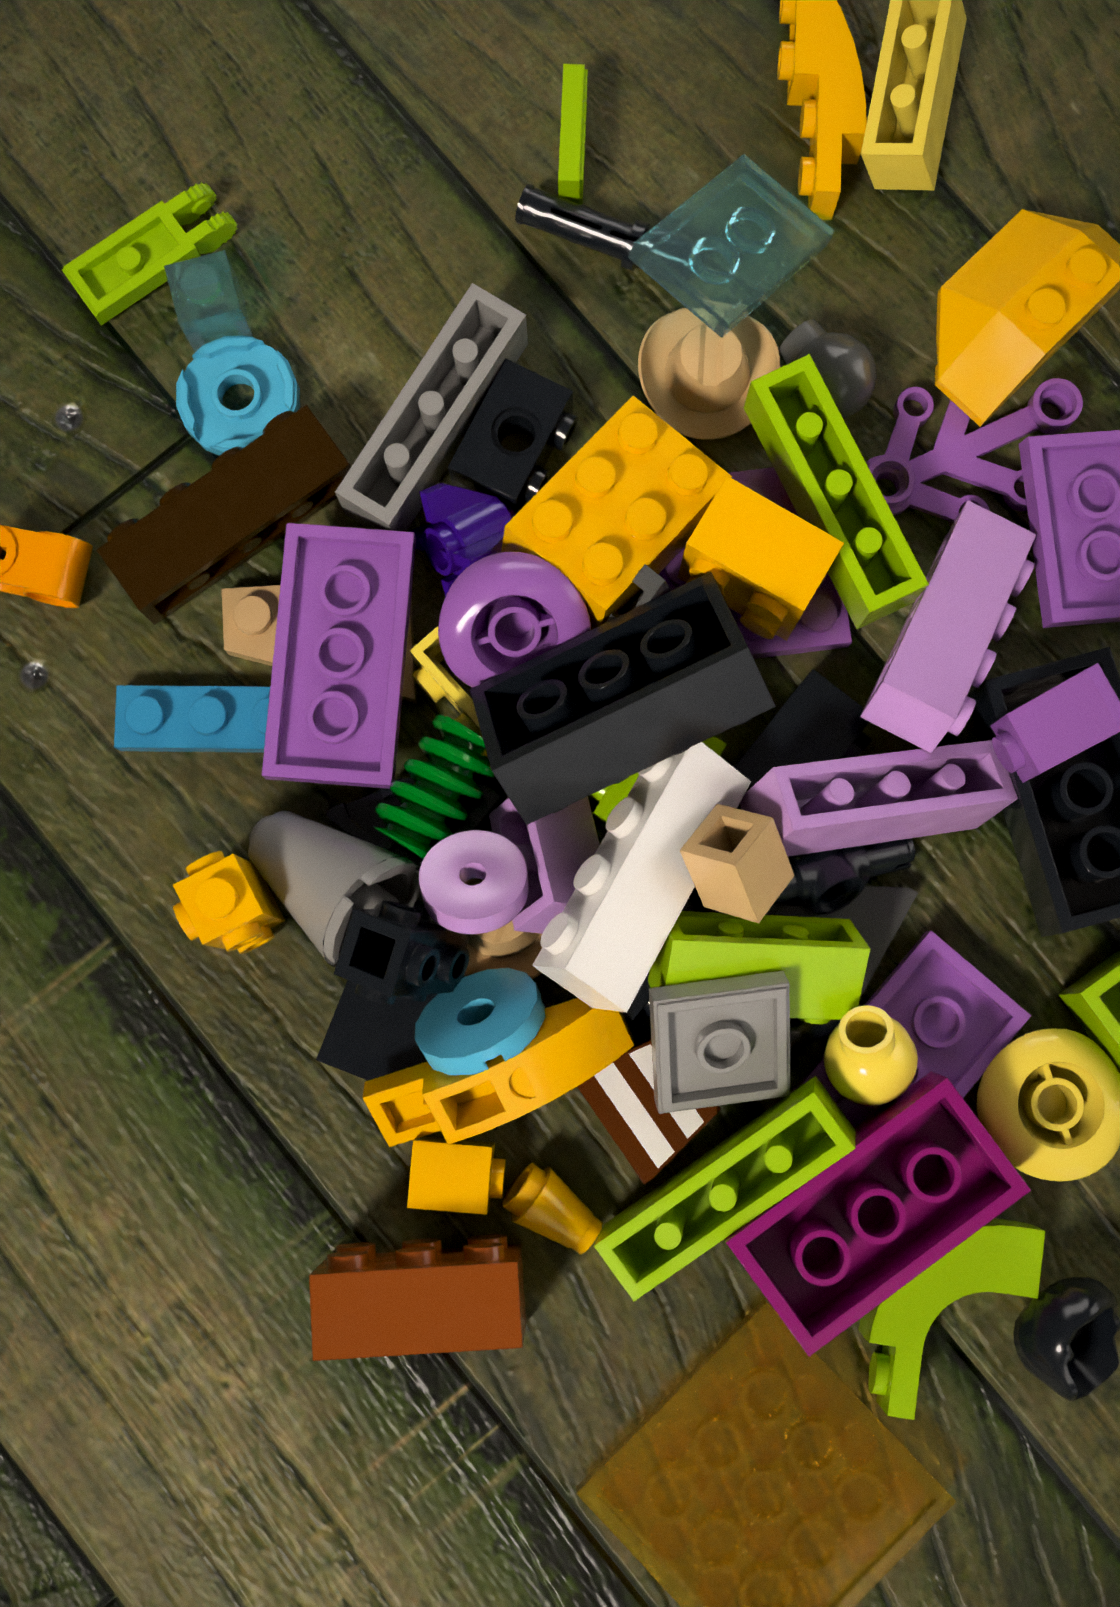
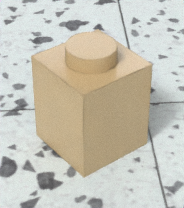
M716 804L680 849V853L705 908L756 923L762 920L795 876L773 817L721 804Z

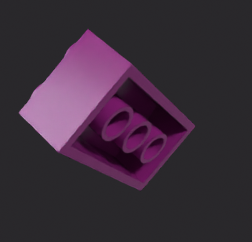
M930 1071L910 1086L901 1096L887 1103L855 1127L856 1149L724 1239L809 1357L1031 1191L956 1088L945 1076Z

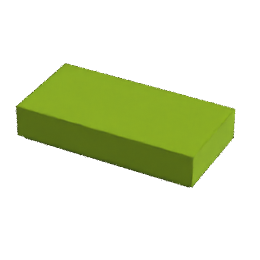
M563 64L558 196L583 205L588 69H585V64Z

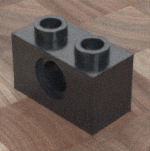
M505 358L448 466L452 485L493 495L502 503L510 505L517 514L524 507L526 501L529 502L548 482L550 471L544 467L554 448L563 451L574 433L578 417L572 414L573 391ZM516 432L525 433L533 439L532 445L521 452L509 451L501 445V442L506 436Z

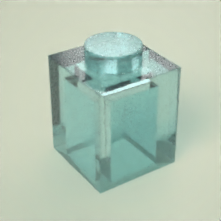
M225 250L164 266L178 323L194 352L202 345L224 336L253 337L240 283Z

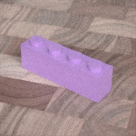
M967 500L943 539L926 576L929 585L913 603L864 707L861 718L930 753L934 751L947 732L955 736L961 733L976 705V700L967 696L971 685L978 688L982 684L997 653L987 649L991 639L996 642L1001 639L1016 611V607L1008 604L1007 601L1010 595L1017 597L1021 593L1034 569L1035 563L1027 560L1026 557L1035 539V533Z
M992 740L939 746L932 753L924 749H915L773 767L744 794L740 806L742 810L773 817L787 856H795L976 829L1016 801L1018 796L1009 772L1003 767L994 751Z

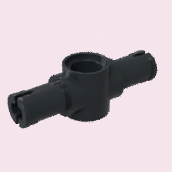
M910 838L788 856L795 876L773 905L786 901L792 905L808 902L816 914L824 915L838 911L849 905L860 895L869 878L910 868L916 853L914 843Z

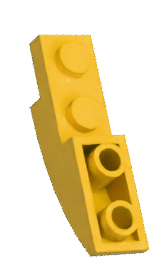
M780 0L779 24L790 25L789 41L780 42L777 79L788 81L787 105L802 106L800 138H810L809 157H801L798 195L808 196V219L832 220L841 193V164H857L862 150L867 124L862 70L852 34L837 0Z
M575 998L545 1008V1019L538 1034L520 1054L512 1059L504 1061L502 1055H499L485 1062L489 1069L475 1075L454 1076L433 1070L428 1062H424L366 1081L362 1098L389 1147L439 1131L442 1132L446 1142L450 1145L515 1120L576 1088L634 1046V1038L622 1012L595 1009L579 998Z

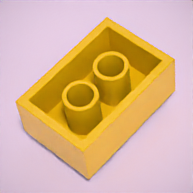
M633 395L505 525L501 552L532 554L559 569L581 594L588 609L592 630L604 624L612 613L617 612L621 615L643 591L632 581L645 564L659 574L684 548L727 476L732 478V476Z

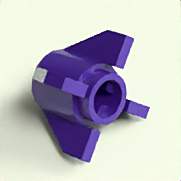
M438 483L419 491L426 521L430 524L422 525L408 532L415 533L416 549L420 551L425 550L429 561L436 571L441 575L448 576L441 579L446 597L453 582L467 567L486 556L501 553L505 525L516 513L510 505L502 503L493 495Z

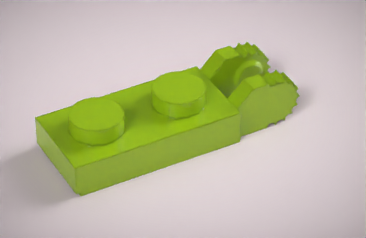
M196 183L194 186H190L187 191L184 190L166 203L160 201L63 266V273L101 326L201 259L200 254L214 252L236 234L235 231L238 229L236 227L238 224L228 212L224 213V211L211 216L209 220L203 221L187 233L181 227V225L193 223L215 205L214 202L217 200L215 198L216 194L207 183Z

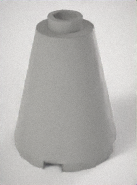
M280 811L262 818L251 831L248 849L249 860L327 963L333 967H336L353 909H381L384 900L401 903L413 907L415 901L423 902L419 885V871L416 869L418 866L405 856L290 811Z

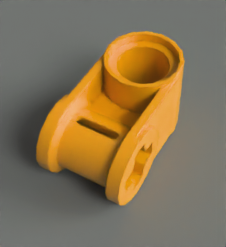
M0 525V554L2 549L6 552L4 560L0 559V592L28 597L54 606L79 608L93 546L81 539L48 531L34 532Z

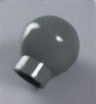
M815 319L803 322L786 337L779 348V356L786 364H789L810 354L843 419L854 415L867 404L875 389L877 369L874 358L865 344L849 334L827 333Z

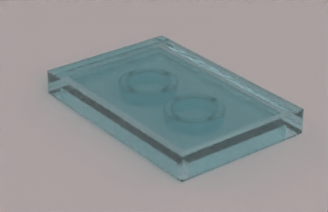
M743 154L635 241L628 258L717 335L723 338L824 249L831 240L835 230Z

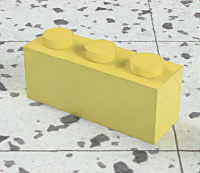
M890 0L861 150V156L874 189L935 190L967 20L962 0Z

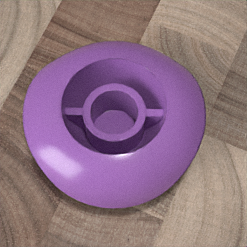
M523 552L492 554L467 567L451 585L443 602L438 624L439 644L447 665L457 678L472 688L591 630L588 609L574 584L551 563L535 555Z

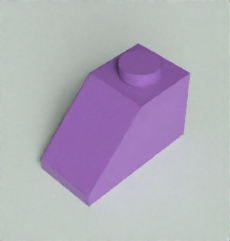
M1097 663L1007 713L990 725L996 735L992 738L994 751L1003 767L1010 773L1017 772L1020 780L1024 783L1119 733L1120 700L1100 665Z

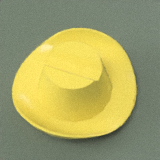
M1062 1028L1036 1030L1009 1043L994 1057L986 1068L977 1092L978 1119L1014 1168L1048 1181L1063 1182L1082 1179L1106 1166L1119 1149L1120 1073L1105 1051L1089 1037L1079 1032Z

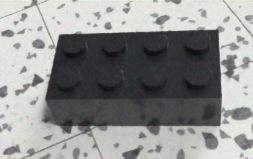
M711 572L470 689L491 770L526 825L551 813L559 812L574 802L612 784L620 783L637 772L673 755L683 753L700 742L734 726L744 724L753 717L776 707Z
M1110 647L983 681L978 688H975L967 695L976 700L972 713L981 741L992 740L996 736L990 725L1004 715L1097 663L1120 700V677ZM1119 732L1024 783L1020 780L1017 772H1009L1018 799L1002 811L1041 937L1062 934L1120 918Z

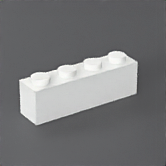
M703 742L690 747L683 753L673 755L638 772L639 776L627 798L620 801L609 814L606 821V829L608 831L595 855L589 857L577 871L573 882L575 890L564 910L549 922L541 936L540 944L542 949L532 966L592 1008L627 1013L695 887L680 849L716 804L737 808L751 783L748 778Z

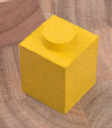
M420 1137L414 1139L407 1208L487 1215L490 1208V1199H503L506 1159L494 1158L495 1142L461 1140L448 1145L445 1138Z

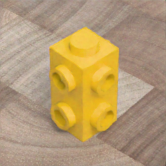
M216 851L201 857L186 867L189 877L173 884L181 901L173 905L175 916L186 936L191 941L199 937L202 945L225 949L227 952L237 949L239 954H244L272 940L275 936L271 928L285 921L266 881L250 861L235 854L225 857L222 851Z

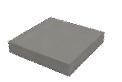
M784 971L649 988L654 1101L659 1114L790 1096L789 981Z

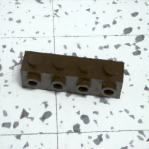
M307 405L295 413L293 411L283 412L269 421L263 429V435L246 447H233L217 457L211 466L212 470L192 484L189 482L181 483L166 492L160 499V506L140 520L137 518L129 519L115 527L107 537L108 542L99 547L97 552L138 610L155 625L285 535L287 523L300 524L337 498L335 491L350 470L351 465Z

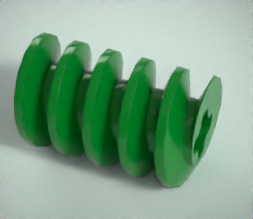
M443 715L436 716L432 721L443 740L423 737L418 743L429 761L407 759L404 764L406 771L415 783L409 784L393 781L390 785L392 793L401 803L400 806L378 803L375 808L377 814L386 824V827L384 829L373 827L422 860L432 848L430 845L432 839L441 841L453 835L444 822L447 817L463 821L468 820L470 815L459 802L460 796L464 795L481 799L484 795L473 780L475 773L495 778L489 759L486 757L487 752L483 737L454 719Z

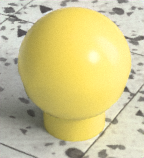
M858 1006L848 1011L832 1031L824 1053L825 1070L834 1088L845 1098L862 1105H882L895 1100L911 1085L917 1070L918 1057L913 1040L898 1021L891 1018L884 1010L875 1006Z

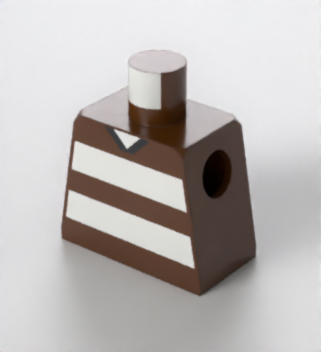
M651 1038L633 1046L608 1067L577 1086L643 1184L653 1179L721 1109L720 1106L663 1114L658 1113L654 1101Z

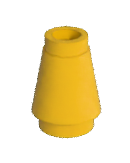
M534 1163L529 1164L519 1174L508 1190L502 1204L505 1209L512 1213L511 1221L567 1248H572L580 1255L591 1247L603 1225V1222L593 1215V1212L576 1196L551 1167L542 1170Z

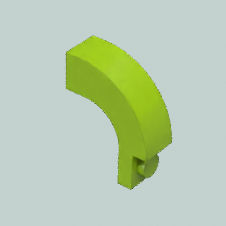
M993 1219L860 1319L858 1329L860 1334L869 1343L883 1345L882 1353L873 1352L869 1366L868 1387L870 1393L877 1394L876 1402L887 1416L915 1420L924 1342L932 1323L948 1305L964 1296L980 1292H994L1038 1299L1045 1230L1029 1223Z

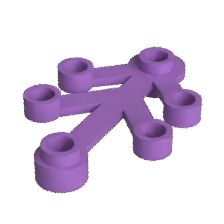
M1053 378L1046 380L1039 385L1030 397L1027 407L966 435L964 434L970 417L949 400L933 449L909 461L918 428L927 422L934 409L933 398L927 390L921 387H909L901 392L894 405L893 415L896 423L885 454L869 459L866 464L875 481L888 479L894 483L896 494L884 496L893 516L902 513L910 507L947 520L951 528L959 515V509L964 507L967 500L989 510L987 503L979 496L965 495L957 498L922 484L942 474L1001 494L1005 503L1011 509L1027 511L1026 499L1019 497L1014 489L1015 483L1024 482L1022 470L1015 471L980 459L979 457L1037 430L1045 434L1064 432L1073 424L1082 411V395L1079 389L1066 379ZM908 400L917 401L923 407L924 413L920 416H911L904 410L903 403ZM1045 403L1055 405L1059 409L1060 418L1051 419L1042 412L1041 405Z

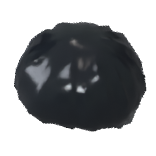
M1089 1277L1061 1279L1040 1291L1038 1299L1032 1298L1015 1321L1013 1332L1014 1345L1017 1356L1025 1369L1058 1395L1072 1402L1089 1395L1101 1385L1119 1366L1115 1336L1120 1330V1319L1118 1317V1302L1114 1293L1102 1282Z

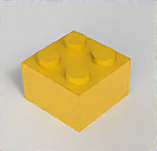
M727 476L686 543L678 578L688 583L711 572L728 607L742 615L740 622L747 629L766 639H773L777 635L787 641L840 552L844 542Z

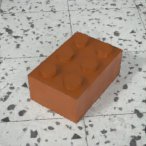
M489 1234L468 1237V1245L463 1248L442 1249L441 1239L437 1238L403 1241L402 1249L388 1253H376V1243L371 1242L349 1243L336 1246V1253L328 1254L327 1258L309 1275L313 1361L523 1348L526 1312L522 1244L507 1245V1235Z

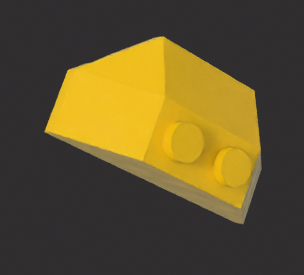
M1025 209L1018 212L948 279L937 293V365L935 367V386L981 427L1120 290V244L1097 224Z

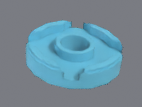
M224 336L202 345L192 355L194 360L188 364L185 372L182 369L176 383V407L186 430L206 451L219 456L233 447L239 446L244 448L263 435L264 427L277 415L286 411H293L295 413L300 409V388L288 360L278 350H274L272 347L265 345L262 340L251 336ZM236 384L251 386L254 389V397L247 407L241 410H230L223 406V396L231 386Z
M512 968L486 969L465 976L454 986L453 992L438 993L425 1006L415 1024V1041L433 1070L453 1076L475 1075L489 1069L485 1063L486 1061L492 1060L499 1055H502L504 1061L512 1059L520 1054L538 1034L545 1019V1006L541 999L539 988L526 972Z

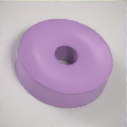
M469 830L450 835L439 841L429 850L420 866L419 885L426 911L439 925L457 933L482 934L505 926L520 913L528 897L529 883L524 856L513 842L497 833L484 830ZM473 878L483 880L476 885L465 884L466 881Z

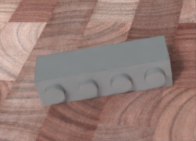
M471 284L335 491L345 515L368 529L405 532L408 530L423 507L419 491L434 486L440 481L505 358L516 363L527 347L526 314L479 286Z

